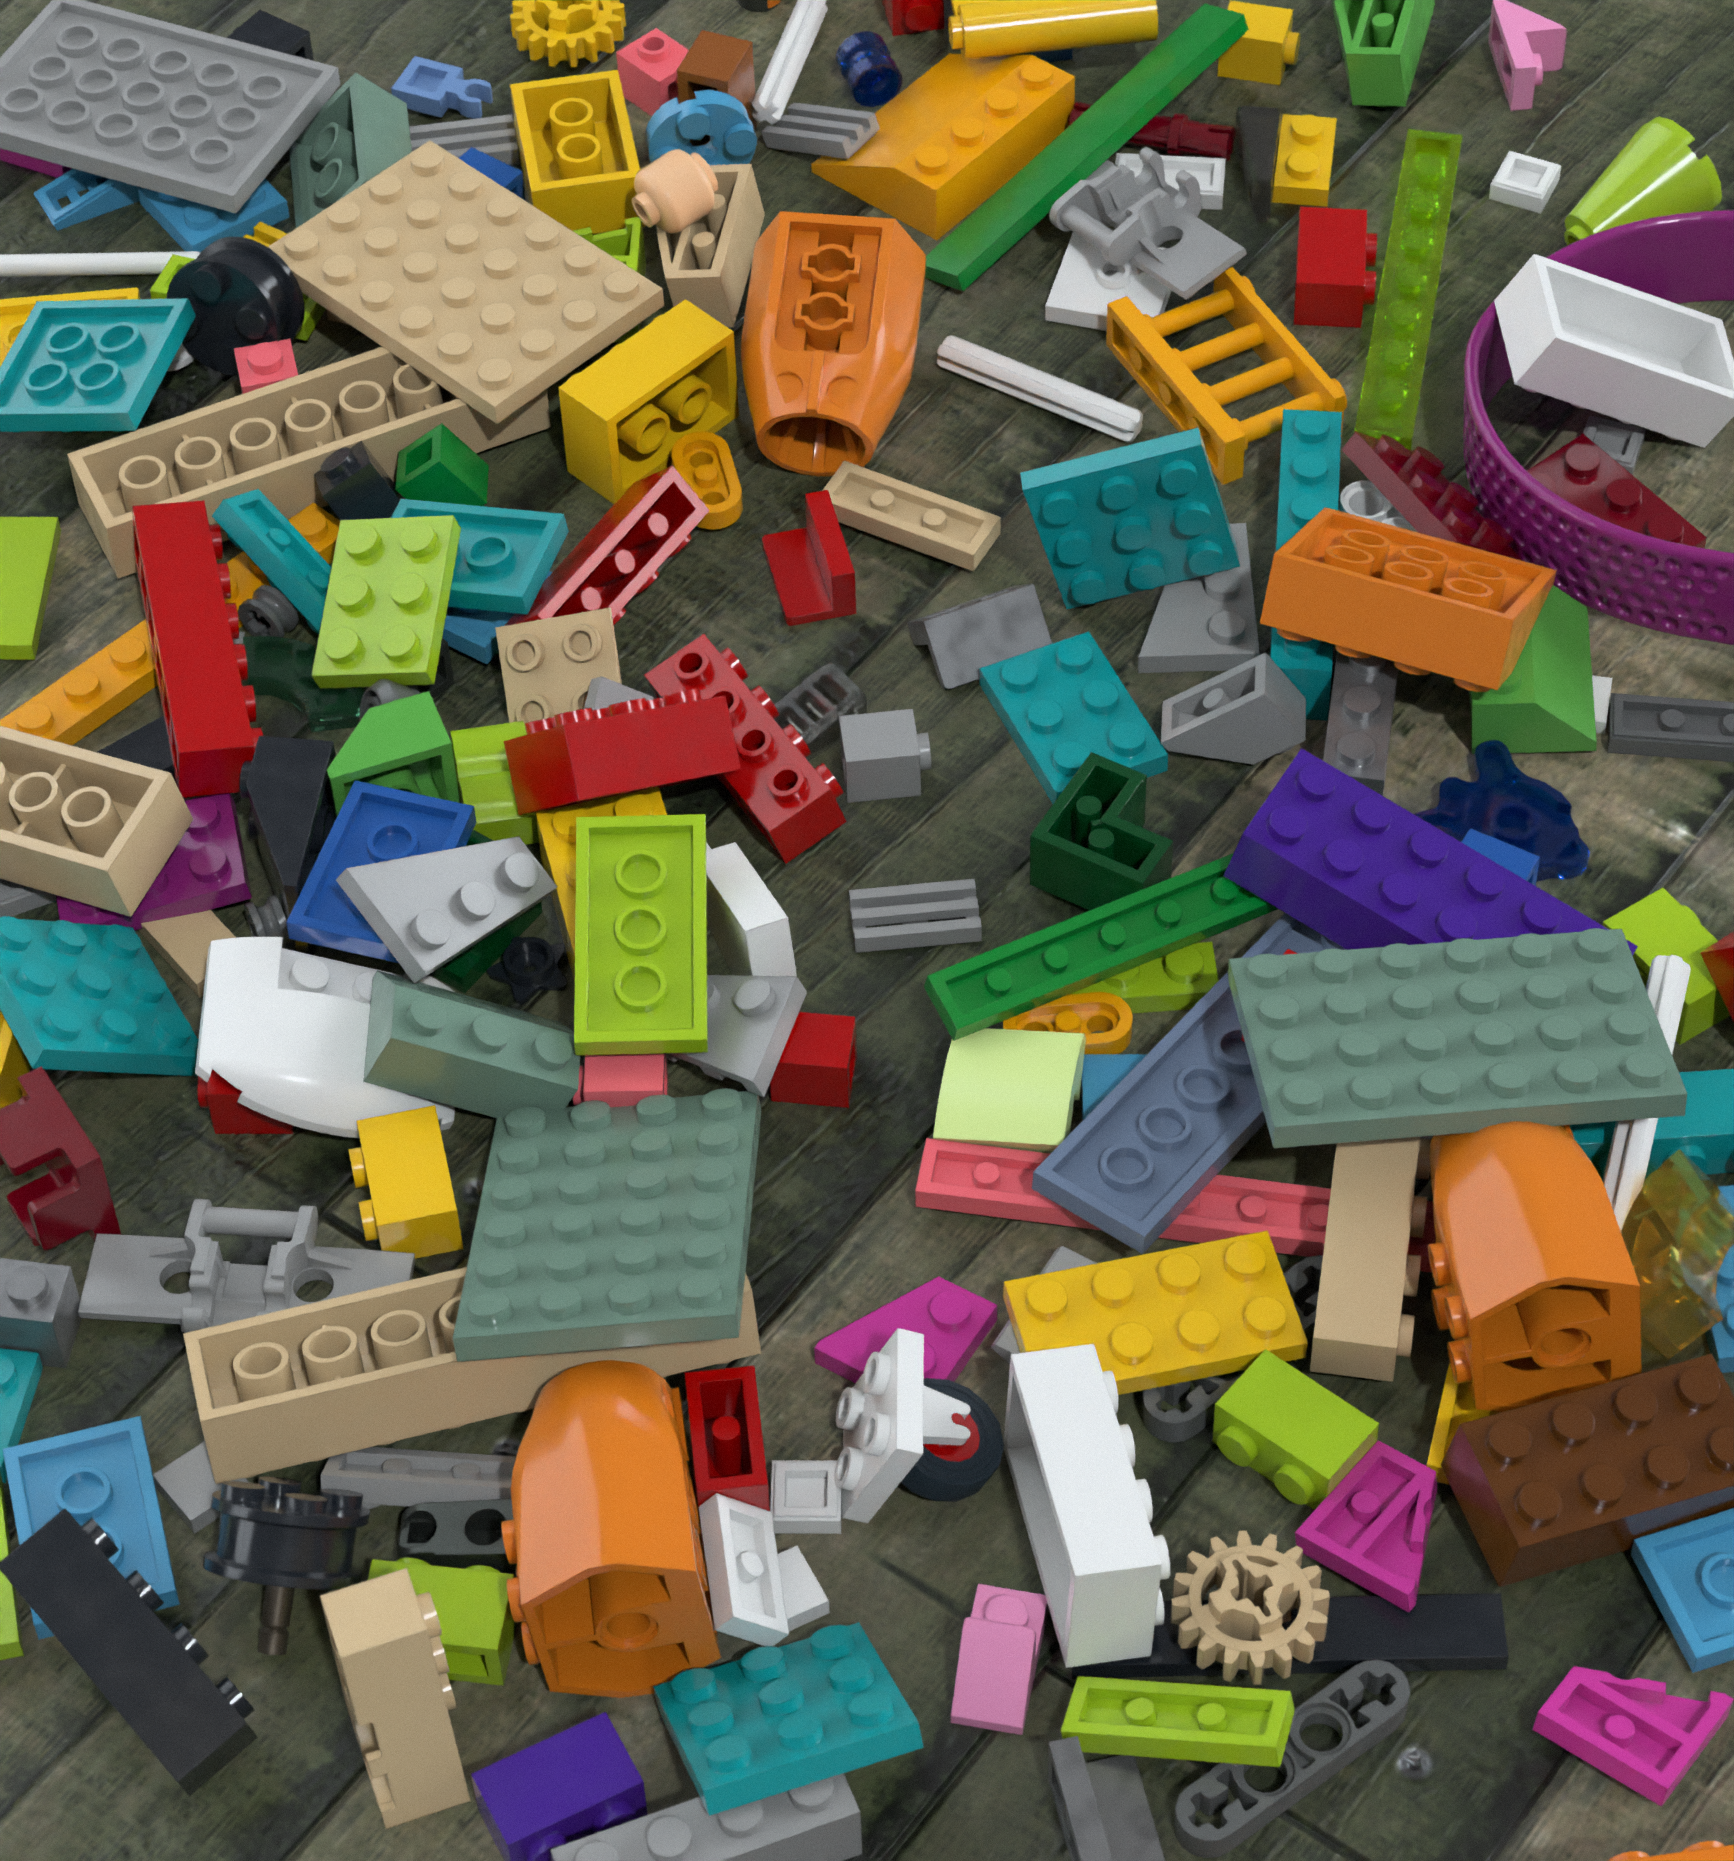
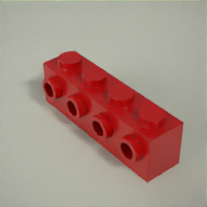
M673 465L633 483L544 581L528 615L515 613L504 626L604 608H611L613 625L616 624L626 612L624 606L633 596L645 590L656 580L659 575L657 569L666 559L678 553L688 544L692 538L690 532L710 510Z
M702 634L644 674L656 699L662 698L663 695L696 688L700 690L701 700L726 695L741 769L715 776L785 864L847 822L836 801V798L844 793L833 774L823 763L813 768L806 758L811 755V751L792 724L787 725L783 729L777 724L774 719L779 716V712L761 686L758 685L750 691L743 682L748 678V675L738 658L728 647L719 653L706 635Z

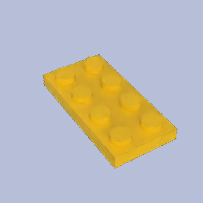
M1268 1230L1004 1281L1003 1299L1020 1353L1094 1344L1102 1372L1112 1371L1114 1374L1118 1395L1247 1370L1265 1349L1285 1362L1306 1358L1308 1341Z

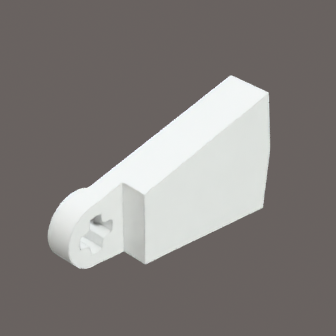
M736 842L711 849L707 844V923L732 975L797 976L789 921L785 912Z

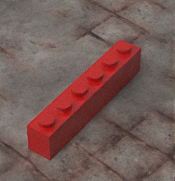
M204 500L132 506L133 552L177 787L182 797L240 792L242 765L245 760H253L258 738L263 736L261 727H250V722H256L255 694L252 685L242 686L241 681L248 678L247 657L244 644L233 643V640L239 639V620L236 603L225 604V599L231 598V584L228 564H217V560L223 558L220 525L209 524Z

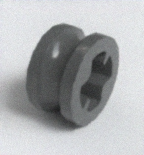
M268 585L258 587L253 592L252 599L245 600L238 609L239 618L247 631L266 645L275 646L284 639L285 632L293 630L299 621L297 610L290 600L278 589Z
M276 895L268 896L267 902L263 906H255L253 902L244 904L252 937H283L282 947L288 950L293 948V941L289 939L287 920Z

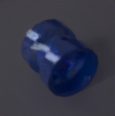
M862 31L849 36L839 46L836 52V64L843 77L848 81V87L857 103L867 107H876L891 101L899 93L903 84V76L894 59L891 58L890 51L882 36L875 32Z

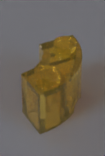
M1680 1149L1647 1177L1643 1188L1629 1210L1621 1231L1640 1285L1641 1335L1668 1360L1723 1319L1716 1299L1717 1275L1728 1250L1734 1244V1210L1718 1186Z

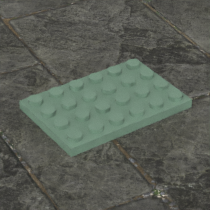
M1592 928L1583 932L1545 935L1527 933L1517 937L1480 940L1462 938L1452 942L1415 945L1397 943L1376 948L1325 949L1320 952L1259 954L1254 957L1229 959L1228 982L1273 1148L1472 1133L1488 1126L1511 1121L1560 1126L1685 1116L1686 1089L1622 929L1605 930Z
M723 1088L711 1091L706 1095L673 1098L663 1094L651 1095L643 1098L634 1106L610 1107L606 1102L592 1100L580 1103L575 1107H566L563 1112L544 1113L538 1107L526 1106L511 1111L507 1116L497 1117L453 1334L457 1362L739 1338L762 1113L759 1095L749 1091L738 1092L734 1089Z

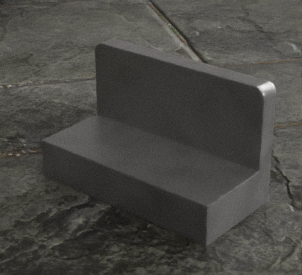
M1034 584L1014 585L907 622L914 645H928L940 685L944 689H952L979 679V668L1052 644Z
M1078 1736L1049 1742L1048 1779L1071 1861H1165L1135 1757L1120 1755L1085 1763Z

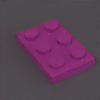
M231 793L206 795L185 801L193 821L131 917L56 895L59 919L72 923L119 924L139 930L142 929L141 923L204 912L251 899L252 894L236 805Z

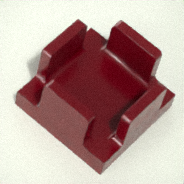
M41 1066L18 1077L22 1097L18 1101L0 1109V1166L6 1164L14 1176L21 1175L43 1163L49 1170L48 1174L8 1193L6 1197L11 1211L34 1246H41L44 1250H49L85 1231H88L94 1242L97 1234L122 1235L101 1157L47 1073Z

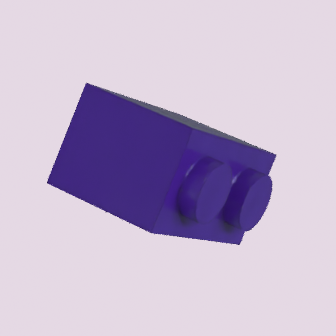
M606 1712L471 1774L478 1811L504 1861H552L550 1849L648 1815L644 1782Z

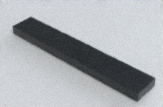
M1501 1593L1417 1595L1416 1605L1410 1612L1401 1609L1380 1596L1330 1597L1324 1641H1315L1313 1660L1309 1664L1299 1661L1292 1656L1291 1674L1346 1673L1355 1665L1366 1660L1386 1661L1395 1665L1402 1672L1506 1669L1509 1656ZM1172 1600L1163 1601V1625L1154 1626L1151 1656L1071 1667L1072 1679H1077L1078 1676L1099 1678L1222 1676L1223 1664L1215 1661L1210 1666L1201 1669L1196 1665L1198 1645L1192 1648L1181 1649L1178 1644L1179 1625L1171 1623ZM1203 1600L1202 1606L1208 1604L1209 1600ZM1297 1608L1291 1610V1619L1282 1624L1285 1630L1296 1619L1298 1615ZM1273 1667L1264 1669L1263 1675L1277 1673ZM1238 1669L1236 1675H1249V1671Z

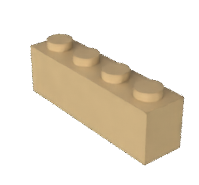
M1410 1137L1336 1143L1310 1372L1393 1382L1396 1356L1410 1357L1415 1316L1401 1314L1403 1295L1417 1297L1421 1256L1408 1254L1409 1236L1423 1238L1427 1197L1414 1196L1416 1178L1429 1180L1431 1139Z

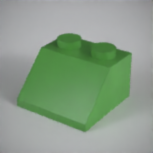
M429 691L369 708L327 769L335 819L355 780L460 803L452 743Z

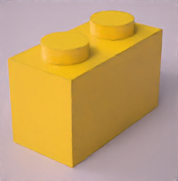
M435 1105L356 1120L361 1147L348 1149L355 1187L369 1186L371 1199L358 1202L366 1241L379 1239L382 1251L415 1253V1259L462 1250L463 1243L457 1207Z

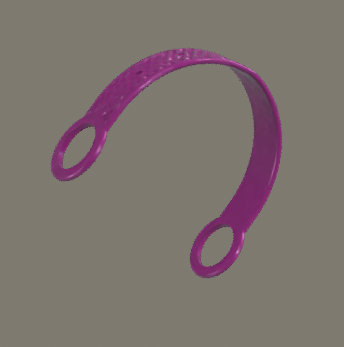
M1734 210L1679 213L1627 223L1576 241L1546 258L1676 304L1734 301ZM1493 300L1472 330L1466 347L1464 361L1463 456L1469 487L1472 495L1478 500L1479 504L1477 507L1482 517L1495 521L1512 536L1513 541L1509 546L1524 562L1557 570L1553 585L1576 601L1611 617L1655 631L1734 645V553L1665 541L1600 519L1569 503L1546 488L1527 472L1507 450L1498 437L1486 412L1494 396L1512 376Z

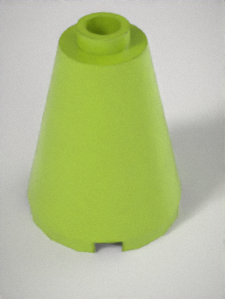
M1660 116L1653 118L1639 128L1565 218L1566 231L1564 239L1567 246L1590 235L1635 221L1679 213L1712 211L1722 199L1721 182L1714 164L1707 154L1698 160L1693 151L1688 147L1695 138L1686 129L1673 120Z

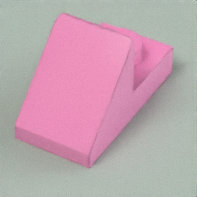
M1492 0L1488 44L1510 110L1532 109L1534 87L1541 86L1543 72L1557 71L1563 66L1567 30L1564 26L1507 0Z
M978 1584L971 1617H966L963 1623L951 1710V1723L1023 1735L1048 1615V1603L1045 1595Z

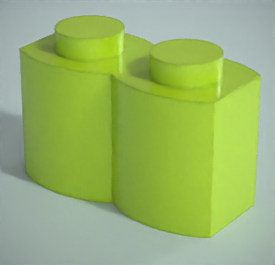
M524 721L450 731L460 802L472 805L475 808L476 825L473 830L493 841L519 836L525 845L539 843L536 812L523 815L518 813L504 741L527 735Z

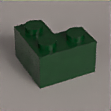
M1091 752L1030 835V885L1085 909L1092 910L1170 879L1172 875L1173 840L1143 828L1145 825L1147 775Z

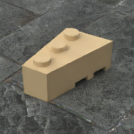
M751 164L709 165L718 182V191L714 193L715 203L713 210L678 233L670 234L657 227V237L665 280L673 307L686 299L726 327L734 328L753 260L755 243L759 238L765 213Z
M405 1568L320 1595L346 1707L385 1828L388 1829L470 1802L448 1713L449 1710L456 1708V1703L447 1675L449 1667L439 1637V1635H442V1631L430 1592L416 1595L408 1570Z

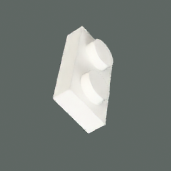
M716 1493L699 1506L715 1630L763 1646H774L789 1635L772 1513L771 1511Z

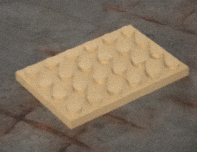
M430 140L268 247L289 266L302 293L496 424L664 306L663 288Z

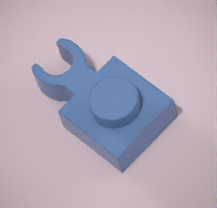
M417 56L413 57L391 88L392 95L407 103V109L441 118L448 108L458 110L460 114L467 118H482L481 101L490 104L493 102L491 84L481 79L464 80L463 68Z

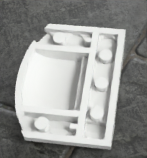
M239 937L211 941L207 955L195 1074L208 1082L213 1069L231 1085L242 1091L237 1101L240 1104L273 1119L320 1133L360 1138L356 1120L433 1105L436 1107L440 1131L451 1128L455 1116L454 1106L363 1082L372 982L377 969L282 948L283 937ZM382 971V972H385V973H389V974H392V975H396V976L403 977V978H406V979H410V980H411V978L408 976V974H407L406 972L404 973V975H399V974H395V973H390V972ZM429 975L418 981L424 984L453 991L451 988H449L445 984L441 983L440 981L436 980L435 978Z

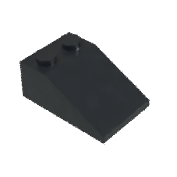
M259 736L253 760H245L242 765L240 793L242 798L250 799L249 836L251 839H258L263 867L272 892L277 896L286 920H288L336 820L327 769L336 757L333 741ZM292 940L294 951L315 955L317 945Z

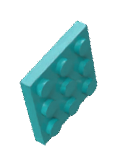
M189 299L37 301L0 366V432L136 431L196 317Z
M1199 427L1020 473L1023 493L1066 610L1240 567L1236 543Z
M10 916L0 917V1010L33 1069L42 1066L43 1069L198 1076L195 1074L198 1038L133 927H125L119 924L98 925L72 923L65 920L44 921L17 919Z
M859 1622L848 1626H827L817 1630L810 1638L781 1647L765 1646L756 1648L746 1653L742 1659L711 1669H689L679 1673L672 1681L653 1686L659 1713L709 1816L924 1748L918 1720Z

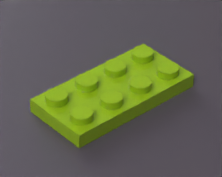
M705 814L576 817L574 1047L576 1056L708 1052L707 843Z

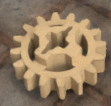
M1239 1531L1237 1544L1233 1547L1228 1548L1217 1536L1211 1538L1209 1558L1194 1551L1189 1553L1187 1556L1186 1573H1176L1174 1578L1171 1623L1179 1625L1178 1644L1181 1649L1192 1648L1198 1645L1196 1665L1199 1668L1204 1669L1213 1662L1218 1661L1223 1664V1680L1230 1682L1236 1676L1238 1669H1244L1249 1671L1250 1679L1254 1685H1261L1264 1669L1273 1667L1275 1672L1285 1679L1290 1677L1292 1656L1307 1664L1313 1660L1315 1641H1324L1326 1636L1330 1595L1328 1590L1320 1589L1322 1571L1319 1566H1309L1301 1569L1302 1548L1297 1545L1289 1549L1285 1554L1276 1551L1277 1535L1269 1533L1262 1545L1257 1546L1251 1544L1247 1531ZM1216 1584L1218 1590L1209 1593L1208 1604L1202 1606L1204 1596ZM1297 1608L1298 1615L1296 1619L1285 1630L1282 1624L1291 1619V1610Z

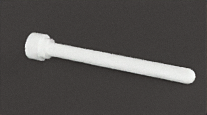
M200 252L0 255V277L161 274L173 254L196 259Z

